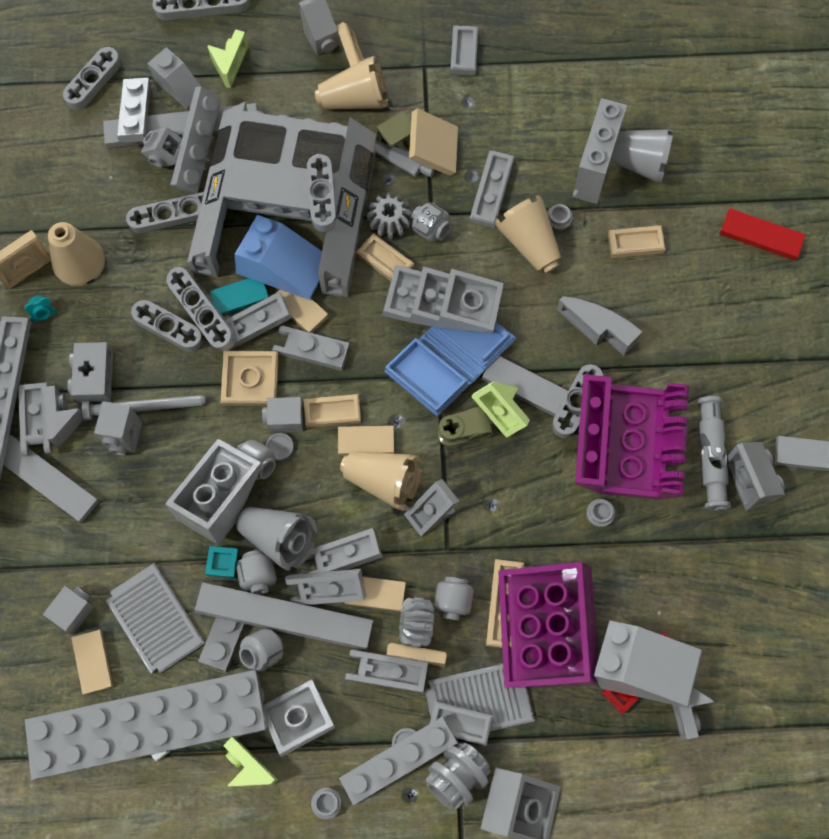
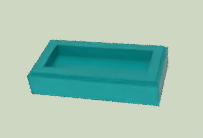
M250 278L210 291L214 305L223 316L245 310L268 298L264 283Z

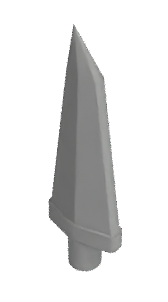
M375 141V153L407 171L410 175L416 177L419 173H422L429 177L433 176L435 169L409 159V151L390 147L386 143Z

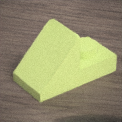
M236 29L232 38L227 40L225 50L208 46L211 60L225 86L231 88L248 49L245 32Z
M493 381L473 393L471 397L507 438L526 427L530 419L513 400L518 388Z
M231 737L225 743L224 747L229 751L225 756L237 768L241 765L244 766L242 771L229 783V787L274 785L278 781L236 738Z

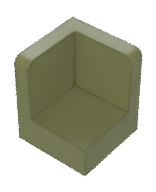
M403 111L377 126V137L380 142L386 141L390 147H394L404 141L408 148H410L411 121Z

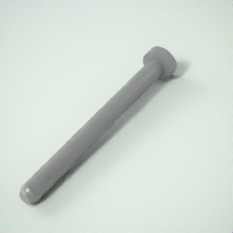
M203 395L117 402L116 404L131 406L134 412L203 406L206 404V398ZM83 401V419L92 420L93 416L99 415L102 404L92 405L91 401Z

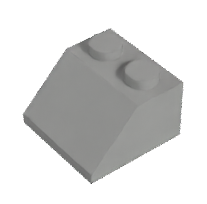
M762 442L737 444L727 456L729 473L746 511L776 502L785 494L784 482L780 475H776L772 466V455L768 449L764 448Z
M495 768L481 829L513 839H549L561 787L524 774Z

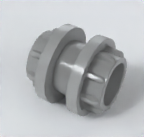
M467 743L458 744L456 747L451 745L444 751V756L447 760L444 765L434 762L428 768L430 773L426 778L428 789L449 809H458L461 805L467 807L473 801L469 791L473 787L483 790L488 784L489 764L476 749Z

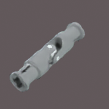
M719 396L701 397L697 400V405L701 409L699 435L702 445L703 486L706 487L707 492L705 509L710 511L731 508V503L727 499L729 475L726 448L724 447L725 424L724 420L721 419L720 409L723 399ZM720 460L719 468L712 466L711 462Z

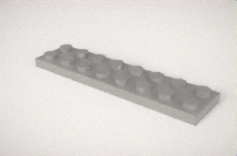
M256 670L25 719L31 780L267 731L259 674Z

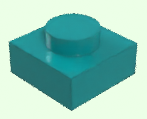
M209 546L205 575L235 579L239 550L236 548Z

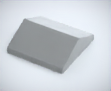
M312 679L264 704L267 727L281 757L335 728Z

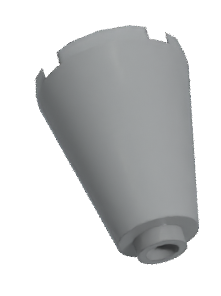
M673 130L619 131L610 162L652 181L661 183L664 176L663 170L667 164Z
M246 507L241 511L236 521L238 532L285 570H290L291 567H300L308 559L315 544L311 541L312 532L317 534L316 523L313 518L306 514Z

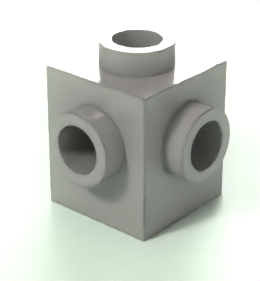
M168 127L150 131L143 140L145 145L140 153L146 156L148 162L156 167L161 168L174 165L177 161L182 138Z

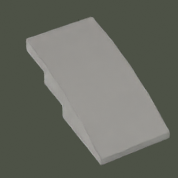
M395 265L382 316L437 328L493 333L504 283L451 269L450 274L427 267H423L421 272Z

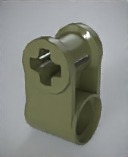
M474 407L464 412L443 417L439 423L437 435L440 443L447 447H453L467 442L486 439L492 436L493 432L488 415L481 407ZM450 427L452 431H455V434L451 435L449 431H446V428Z

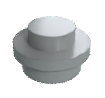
M557 204L547 211L552 229L564 230L571 225L573 215L567 206Z
M596 499L587 507V519L596 527H606L614 520V506L605 499Z
M331 788L318 790L311 800L314 814L321 819L335 817L342 806L340 795Z

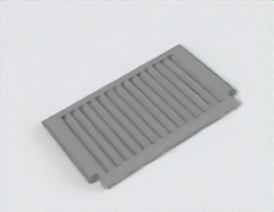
M155 563L110 591L112 597L106 599V603L150 674L154 673L157 669L160 673L164 672L205 644Z
M503 664L428 680V685L431 689L425 690L430 716H432L434 703L437 701L492 715L493 721L490 731L535 721L527 688H504Z

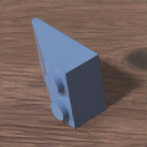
M257 215L235 253L236 274L311 300L320 282L318 269L322 251L282 223Z

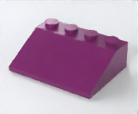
M583 562L498 571L504 688L599 685L594 677L598 663L592 567ZM506 583H508L509 595L506 592Z

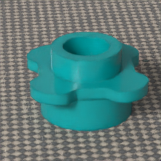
M43 295L32 297L28 304L25 305V311L30 313V319L33 322L47 319L49 316L56 314V308L51 306V299Z

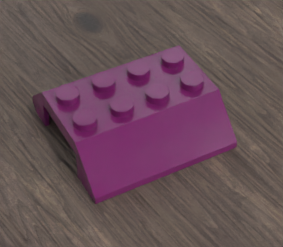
M583 374L575 484L606 495L654 500L683 497L684 483L679 481L685 480V473L677 470L666 471V466L686 463V456L682 454L686 453L687 428L684 426H687L688 418L682 416L669 417V413L688 409V402L685 400L689 399V386L686 384L668 383L666 388L662 390L612 385V377Z

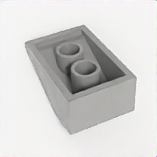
M217 439L165 505L177 521L219 545L236 523L262 468V463Z
M609 621L594 677L601 689L689 708L702 650L639 626Z

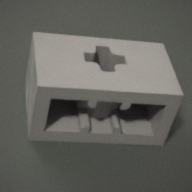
M107 342L74 343L73 353L69 355V364L72 369V378L68 380L69 395L78 404H82L83 401H91V403H102V401L111 403L113 350Z
M102 401L94 434L112 454L125 456L126 452L135 454L143 422L131 406Z

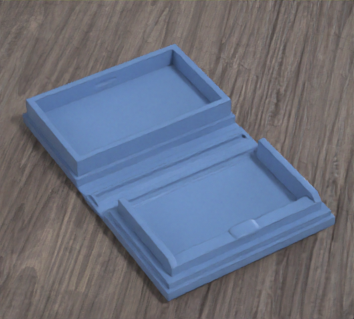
M495 322L493 333L431 327L419 340L415 338L385 367L386 370L384 372L438 417L516 340V337L497 322Z

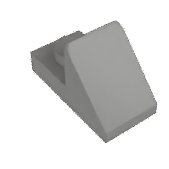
M55 385L43 387L47 440L54 447H61L84 420L82 411L80 409L67 410L66 396Z
M443 479L436 481L404 515L422 537L455 513L453 507L459 500Z
M693 688L689 708L672 705L681 741L699 737L697 731L701 730L700 721L697 713L692 712V707L714 702L695 688Z

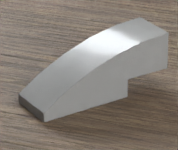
M563 296L559 300L557 311L595 345L604 338L624 356L641 337L642 331L611 310L577 298Z

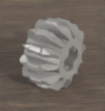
M389 192L386 195V199L377 196L376 203H370V212L367 214V220L371 222V230H378L380 238L385 233L388 234L390 239L393 238V233L402 236L403 229H409L410 227L409 220H411L412 211L408 210L409 203L407 201L402 202L400 195H397L394 199L391 198Z
M407 598L402 604L399 619L400 641L402 645L426 647L430 644L431 637L433 636V604L430 600L423 598Z

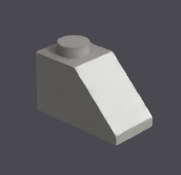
M304 0L299 2L304 34L316 55L331 52L335 47L340 46L338 30L326 0Z
M166 47L147 64L154 81L188 111L190 110L195 87L201 85L184 62Z

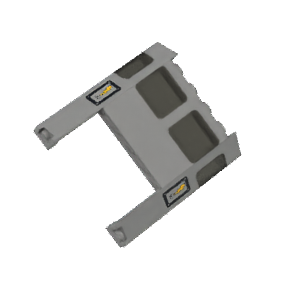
M246 102L224 111L187 261L191 273L218 277L220 267L216 254L227 209L312 221L307 162L313 155L323 154L330 159L332 165L336 225L330 231H326L318 269L322 294L348 297L376 158L375 141L377 134L351 117L349 118L348 126H343L336 122L322 123L309 118L302 120L291 118L287 115H268L261 111L248 112ZM321 164L317 165L318 179H323V167ZM320 187L314 192V195L318 198H325L329 194V190L324 187ZM320 207L321 222H325L327 218L325 207Z

